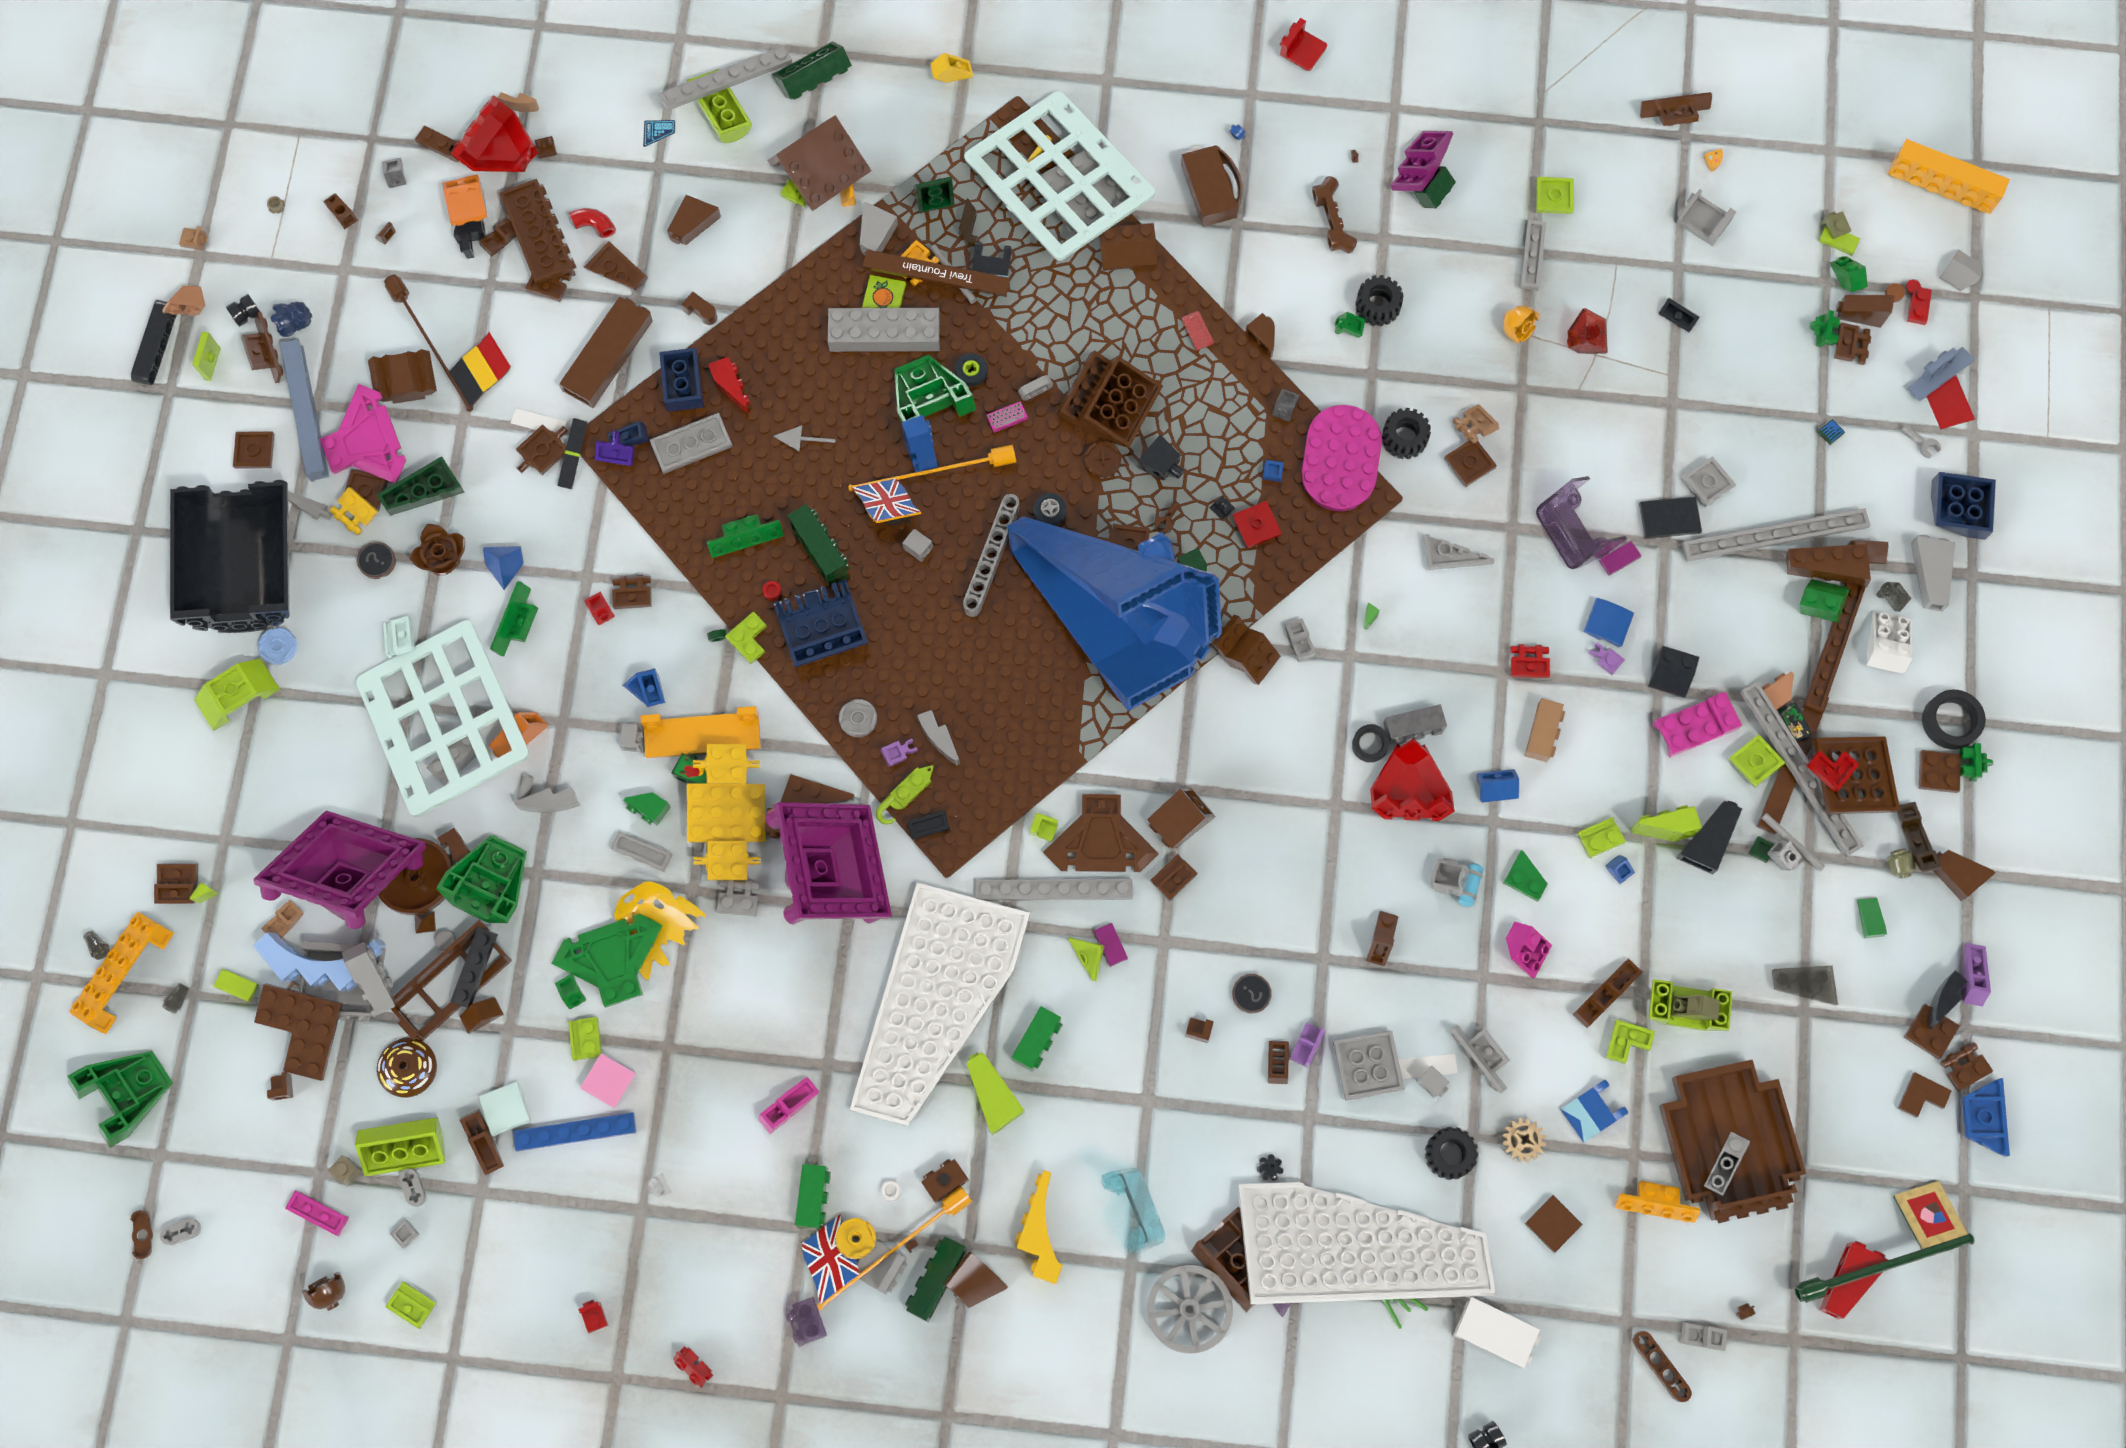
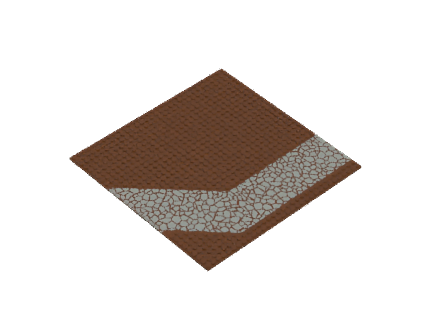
M1020 96L1014 97L874 204V206L897 216L898 226L882 253L901 256L917 240L930 251V255L927 257L929 260L935 256L930 248L936 244L952 267L972 270L975 247L968 246L959 234V226L966 199L968 198L977 210L972 235L978 236L977 242L983 244L982 256L1003 258L1004 246L1007 245L1012 248L1008 273L1010 283L1007 297L971 291L977 299L975 303L971 304L960 288L927 281L919 282L916 286H913L910 283L912 278L905 279L902 276L863 269L865 256L860 248L861 214L687 347H696L699 354L704 407L667 412L664 404L660 368L587 424L580 453L583 460L730 630H733L753 611L766 624L767 627L754 638L765 651L757 661L880 804L917 767L920 769L933 765L931 783L904 809L897 810L889 806L886 810L896 819V822L911 839L912 836L907 821L945 810L950 830L913 841L945 878L951 877L1186 681L1178 683L1128 711L1013 556L1009 539L981 612L975 617H970L965 613L964 598L1004 496L1014 494L1018 497L1019 512L1015 520L1017 521L1023 516L1036 520L1034 516L1036 500L1046 493L1057 494L1064 499L1067 505L1066 517L1057 527L1097 539L1098 537L1109 538L1112 533L1113 524L1150 528V539L1162 532L1166 527V522L1159 525L1156 531V517L1165 516L1172 503L1177 501L1180 506L1171 519L1174 527L1171 532L1165 534L1172 541L1175 555L1174 562L1177 563L1179 556L1199 548L1207 563V572L1215 574L1219 578L1222 629L1233 615L1239 616L1248 628L1253 626L1403 500L1402 495L1378 471L1372 494L1366 501L1354 509L1332 511L1312 501L1313 499L1303 487L1301 473L1308 430L1314 418L1321 411L1157 239V266L1103 271L1099 236L1066 259L1059 261L1047 251L1014 213L1006 208L1003 201L965 161L964 155L969 149L1030 109L1029 105ZM1041 118L1034 122L1045 136L1051 137V142L1054 145L1061 141ZM1024 130L1008 140L1026 161L1038 146ZM998 147L982 157L1001 180H1004L1018 170ZM1071 149L1063 153L1067 159L1075 156ZM1051 161L1036 172L1041 175L1057 165ZM951 176L955 206L919 213L914 185ZM1027 178L1011 188V191L1031 212L1047 202ZM1055 211L1040 221L1060 244L1073 237ZM1131 213L1127 217L1116 223L1114 226L1136 225L1141 223ZM870 275L906 282L901 308H939L940 351L830 352L828 346V309L862 308ZM1195 314H1199L1213 342L1212 345L1196 351L1182 322L1183 319ZM1094 350L1109 360L1120 356L1163 385L1131 446L1127 448L1114 444L1121 454V466L1115 474L1106 478L1092 475L1086 469L1084 463L1085 452L1088 447L1095 442L1106 440L1088 433L1056 415L1087 357ZM973 353L983 357L987 363V377L977 386H968L972 393L976 410L959 417L955 408L951 405L924 417L925 421L929 420L932 428L933 449L939 468L987 458L988 453H991V449L1012 444L1016 463L994 467V464L986 461L900 479L898 482L905 488L913 505L921 511V514L876 523L869 516L862 500L854 491H849L848 486L850 484L853 486L916 472L905 445L903 429L897 413L895 368L930 355L955 375L956 362L964 354ZM726 357L730 358L731 363L735 362L738 369L736 377L737 379L741 378L744 389H741L743 395L747 394L750 405H747L748 413L743 411L716 388L708 366L709 363ZM974 367L968 369V372L971 373L972 371H974ZM1049 375L1053 382V386L1049 390L1029 400H1022L1018 393L1022 386L1042 376ZM1282 389L1299 394V399L1292 412L1290 421L1272 415L1275 403ZM1021 401L1028 420L993 433L986 415ZM719 413L733 445L731 448L665 474L662 472L650 441L635 445L632 466L595 460L597 441L609 442L608 433L638 421L646 425L650 440ZM802 426V437L835 439L836 442L801 440L800 450L797 451L773 436ZM1159 435L1163 436L1181 455L1178 466L1185 471L1179 479L1170 474L1165 480H1161L1138 468V460ZM1265 460L1284 462L1281 482L1263 480ZM1221 496L1235 507L1223 520L1209 508ZM1267 501L1282 534L1279 537L1247 549L1235 525L1232 514ZM1008 503L1006 506L1012 508L1015 504ZM807 504L810 509H815L819 516L820 524L824 523L829 532L830 539L833 538L840 554L843 553L848 561L847 564L850 569L848 570L849 577L846 580L868 644L795 667L774 602L781 600L784 610L787 611L784 599L788 598L793 611L799 609L795 595L799 594L802 604L806 605L802 593L818 588L821 599H824L820 589L822 586L827 590L828 599L836 597L832 587L828 586L789 523L787 515ZM758 514L761 525L776 520L780 521L784 534L783 537L718 557H711L707 541L724 537L722 525ZM1003 519L1000 523L1007 524L1009 520ZM914 529L931 540L933 544V549L922 562L903 548L904 540ZM996 536L993 539L995 541H1000L1003 538L1001 536ZM991 552L987 556L994 558L996 554ZM984 569L980 573L987 575L990 571ZM768 581H776L781 586L782 594L775 601L767 600L763 595V585ZM839 583L836 584L839 593H842ZM977 586L974 588V590L977 592H980L984 589L981 586ZM970 603L967 607L973 609L977 604ZM1215 637L1208 645L1211 649L1203 660L1199 658L1193 667L1196 670L1194 674L1219 654L1212 645ZM854 699H863L869 702L877 713V724L874 730L864 737H852L846 734L839 722V713L842 707ZM932 710L938 727L946 725L960 765L956 766L937 751L923 732L917 715ZM913 739V743L909 744L908 748L914 749L917 747V752L905 754L907 757L905 761L888 767L880 751L881 748L897 741L902 746L906 741Z

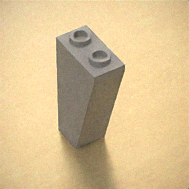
M1917 535L1911 542V548L1923 608L1943 611L1949 606L1955 542H1951L1946 538L1935 539L1930 538L1928 535Z

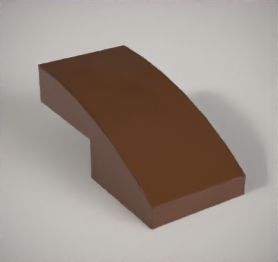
M508 218L493 227L494 232L479 240V245L491 257L516 237L512 223Z

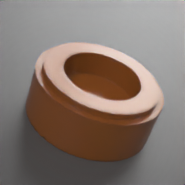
M1893 283L1887 287L1885 295H1894V303H1897L1904 297L1905 290L1900 284Z

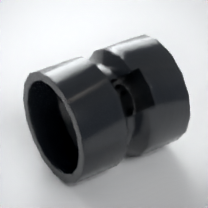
M249 294L241 297L239 304L234 301L226 306L239 327L248 323V317L256 318L257 312H260Z
M1494 1421L1484 1425L1482 1431L1477 1429L1468 1434L1473 1448H1503L1507 1445L1504 1435Z

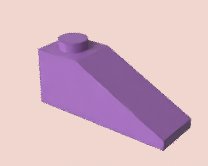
M1965 944L1962 976L1968 982L1961 988L1963 1003L1983 1007L1991 993L1986 946Z

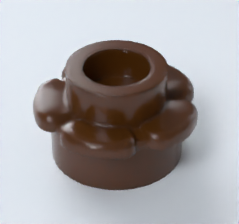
M1749 1303L1737 1308L1739 1312L1736 1315L1739 1316L1740 1320L1749 1318L1756 1314L1753 1309L1755 1306H1750Z

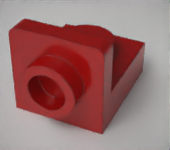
M601 591L584 600L598 625H602L615 617Z
M590 1300L583 1303V1307L578 1309L579 1313L582 1314L589 1334L609 1326L601 1302Z

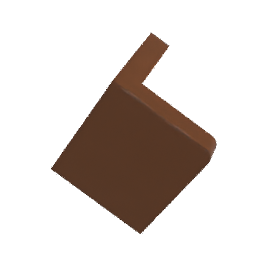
M1190 1018L1185 1037L1208 1043L1214 1021L1206 1019L1205 1022Z
M282 1072V1075L270 1078L271 1090H267V1099L277 1101L293 1098L292 1076L290 1073Z

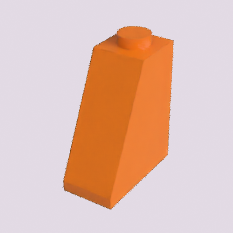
M520 712L514 716L526 745L549 726L537 712ZM504 730L489 745L497 758L512 751Z

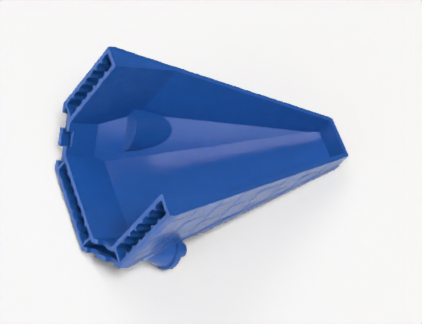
M1024 516L1007 525L1011 553L1128 711L1191 677L1196 671L1193 667L1199 658L1203 660L1211 648L1208 645L1214 637L1219 638L1221 635L1219 578L1215 574L1174 562L1175 555L1172 541L1164 533L1160 532L1149 540L1141 542L1138 546L1139 551Z

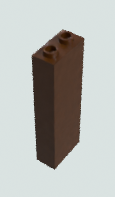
M619 296L559 383L562 391L594 408L653 322L651 312L645 307L640 308L636 306L632 300Z

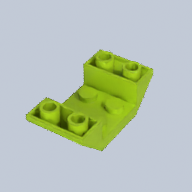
M255 659L237 663L205 683L194 701L212 730L215 731L231 721L227 716L257 696L266 699L279 691L280 688L263 661Z
M1653 979L1649 1019L1663 1025L1700 1031H1729L1733 991L1715 988L1706 991L1674 986L1673 982ZM1705 995L1719 1000L1718 1020L1702 1021L1671 1016L1673 996Z

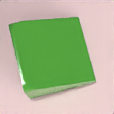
M1369 602L1365 612V630L1372 625L1379 615V609Z

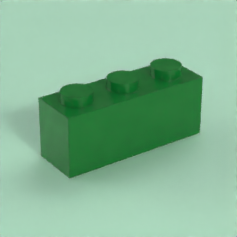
M1040 1006L1013 1053L1011 1060L1033 1072L1034 1068L1038 1069L1043 1061V1058H1041L1043 1052H1048L1053 1043L1051 1040L1054 1033L1058 1034L1063 1024L1060 1023L1061 1017Z
M802 1164L795 1219L796 1227L821 1229V1225H825L826 1212H823L824 1204L828 1203L829 1195L825 1191L826 1184H830L831 1172L828 1171L827 1166Z

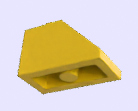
M943 53L930 63L933 78L945 83L973 77L970 61L951 54Z

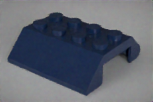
M846 579L838 581L842 593H839L836 582L832 583L831 587L836 597L828 599V593L824 586L820 587L824 599H821L818 588L802 593L806 605L802 604L799 594L795 595L799 609L793 611L788 598L784 599L787 611L784 610L781 600L774 602L795 667L868 644Z

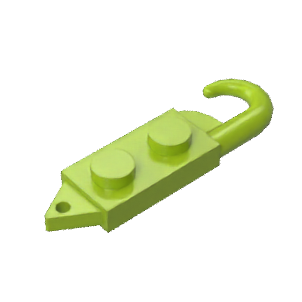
M933 765L920 769L917 767L877 807L876 818L880 823L889 825L895 822V818L891 820L883 818L882 813L889 806L897 810L904 809L931 783Z

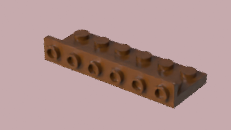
M536 178L499 192L536 285L571 272L572 276H575L574 269L577 268L573 258L569 259L568 254L571 252L567 243L563 244L562 239L565 237L561 228L557 229L556 227L559 222L555 213L551 214L550 212L553 207L550 200L544 197V195H547L544 185H539Z

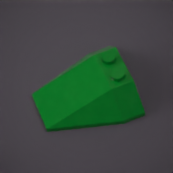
M490 835L446 871L436 889L452 906L487 923H508L518 905L527 851L494 835Z

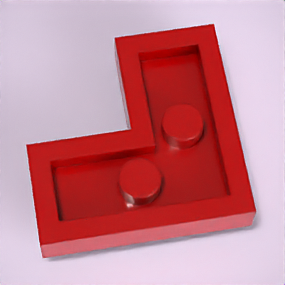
M1818 751L1806 765L1833 792H1837L1859 766L1846 751L1842 752L1834 763L1821 751Z

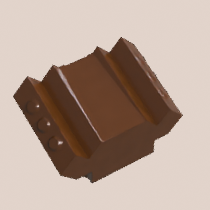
M420 349L417 352L407 351L394 355L385 354L381 358L373 356L368 360L373 390L382 394L383 399L380 400L382 402L392 401L395 404L426 399L425 396L432 395L437 391L430 351Z

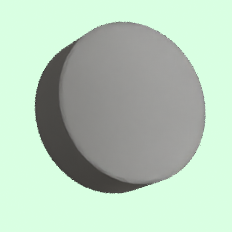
M441 931L435 938L436 946L443 951L456 941L455 935L450 931Z

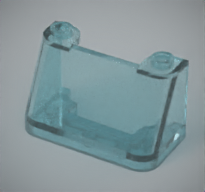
M1127 1168L1101 1175L1104 1190L1108 1189L1116 1192L1117 1195L1126 1192L1139 1228L1132 1230L1127 1237V1248L1130 1256L1163 1243L1165 1231L1140 1170L1137 1168Z

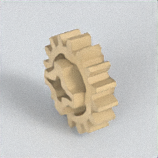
M1519 1118L1517 1119V1124L1512 1121L1510 1122L1511 1128L1508 1126L1504 1128L1508 1133L1502 1134L1501 1137L1506 1139V1141L1501 1144L1508 1147L1504 1152H1511V1159L1517 1156L1518 1162H1521L1523 1158H1525L1526 1162H1530V1157L1535 1160L1538 1158L1536 1153H1543L1540 1147L1546 1146V1143L1542 1142L1546 1135L1540 1134L1543 1128L1537 1129L1536 1121L1530 1124L1529 1118L1525 1122ZM1519 1127L1527 1128L1525 1131L1516 1130ZM1533 1134L1536 1136L1537 1143L1534 1141ZM1523 1136L1526 1137L1527 1143L1525 1144L1521 1143ZM1511 1138L1514 1140V1147L1512 1146ZM1523 1149H1528L1529 1151H1532L1526 1154L1520 1153Z

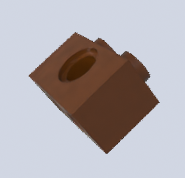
M947 1159L940 1164L941 1168L935 1173L932 1170L923 1176L924 1180L921 1183L935 1204L960 1185L962 1186L969 1181L955 1159L952 1161ZM943 1174L950 1177L946 1185H941L938 1182L939 1177Z

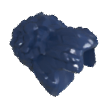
M297 301L291 302L288 305L285 303L273 305L272 309L276 313L270 319L277 325V332L280 336L289 337L296 331L308 327L313 316L305 303Z

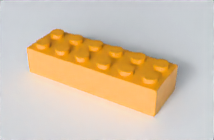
M1906 139L1900 147L1888 172L1889 175L1896 179H1902L1914 186L1922 187L1929 192L1940 194L1947 199L1958 201L1965 206L1973 207L1982 213L1991 214L2001 201L2010 181L2006 177L1909 139Z

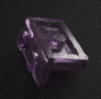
M814 1297L794 1303L786 1308V1319L788 1323H791L793 1339L798 1343L799 1347L828 1336Z

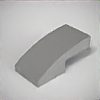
M1303 619L1285 624L1287 635L1298 662L1315 657L1316 650L1309 638V631Z
M1682 1322L1681 1344L1725 1351L1727 1330Z

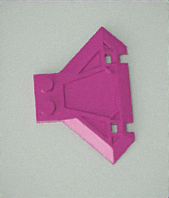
M358 384L339 430L320 439L332 473L337 474L353 466L390 482L397 483L406 459L404 455L398 456L397 451L401 449V445L386 405H379L378 401L383 399L380 392Z

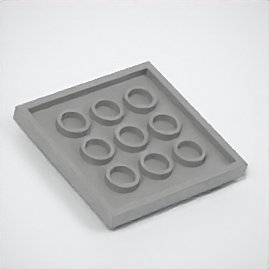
M1086 150L1068 159L1083 176L1100 166ZM1058 166L1040 175L1057 194L1074 184ZM1106 175L1092 185L1113 208L1130 198L1109 175ZM1082 192L1066 203L1087 226L1104 216ZM1055 210L1072 236L1076 235L1077 232Z

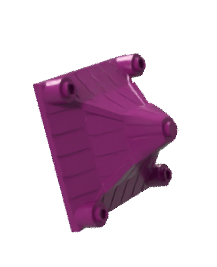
M786 802L774 804V808L766 813V822L773 829L780 828L786 860L785 883L791 891L793 903L786 906L783 911L784 918L789 924L794 925L811 919H863L866 923H873L880 919L892 917L870 805Z
M326 810L253 879L254 885L260 887L261 897L265 900L274 901L282 893L292 895L293 897L323 906L337 917L345 920V925L348 928L359 929L366 923L364 909L387 887L404 868L417 870L424 864L422 852L426 849V845L423 841Z

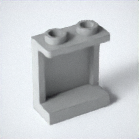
M1699 189L1696 194L1692 193L1687 200L1688 205L1681 207L1677 213L1679 218L1676 223L1713 246L1732 221L1736 211L1732 208L1728 212L1722 210L1702 197V190Z

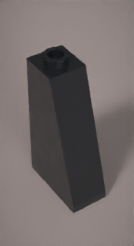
M1723 801L1704 823L1702 829L1694 835L1679 853L1677 859L1712 875L1717 872L1743 808L1738 807V804L1733 801Z

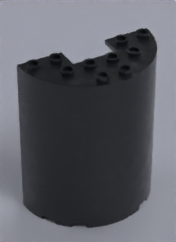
M275 480L268 483L256 481L253 484H248L249 490L243 489L240 492L221 491L220 493H214L206 485H198L193 488L179 486L177 489H170V619L181 626H185V624L191 625L192 629L199 631H208V628L218 630V633H246L266 630L268 625L279 626L284 623L285 618H289V512L287 481Z

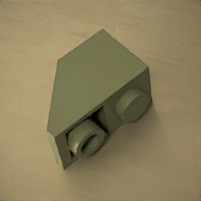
M1705 995L1673 996L1671 1016L1702 1021L1718 1020L1720 1001Z

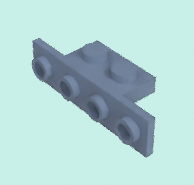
M1963 347L1958 350L1952 348L1948 352L1944 351L1935 362L1930 361L1923 368L1925 371L1922 377L1908 386L1907 390L1920 402L1974 362L1975 358Z

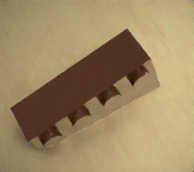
M1867 544L1788 549L1786 564L1787 574L1807 578L1815 577L1825 581L1833 580L1849 585L1852 583L1858 584L1861 587H1868L1871 581Z

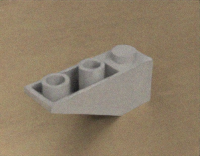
M1731 1132L1704 1187L1723 1196L1750 1145V1141Z

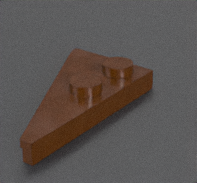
M790 774L780 802L827 804L854 800L855 795Z

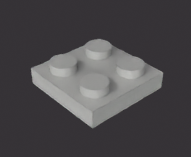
M1713 456L1682 478L1705 508L1736 486L1735 482Z

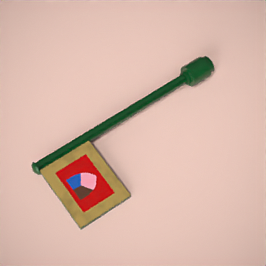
M1939 1181L1896 1194L1893 1198L1921 1250L1825 1281L1815 1277L1799 1282L1794 1287L1795 1294L1800 1302L1814 1301L1825 1297L1828 1289L1964 1245H1973L1975 1242L1974 1236L1971 1233H1967Z

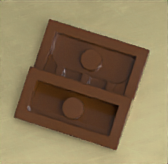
M157 864L154 904H194L195 902L190 899V896L197 888L198 864Z

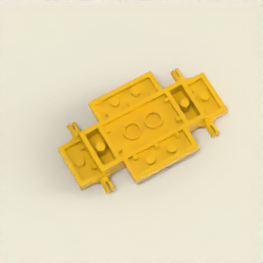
M707 744L705 760H693V768H705L706 784H687V843H706L705 857H693V865H705L707 881L747 880L748 866L760 865L761 862L753 861L761 860L760 856L749 857L747 843L766 842L764 831L765 784H746L748 768H760V760H748L746 744Z

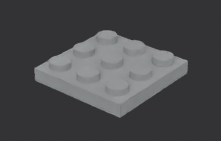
M1392 1031L1333 1041L1345 1101L1405 1090Z

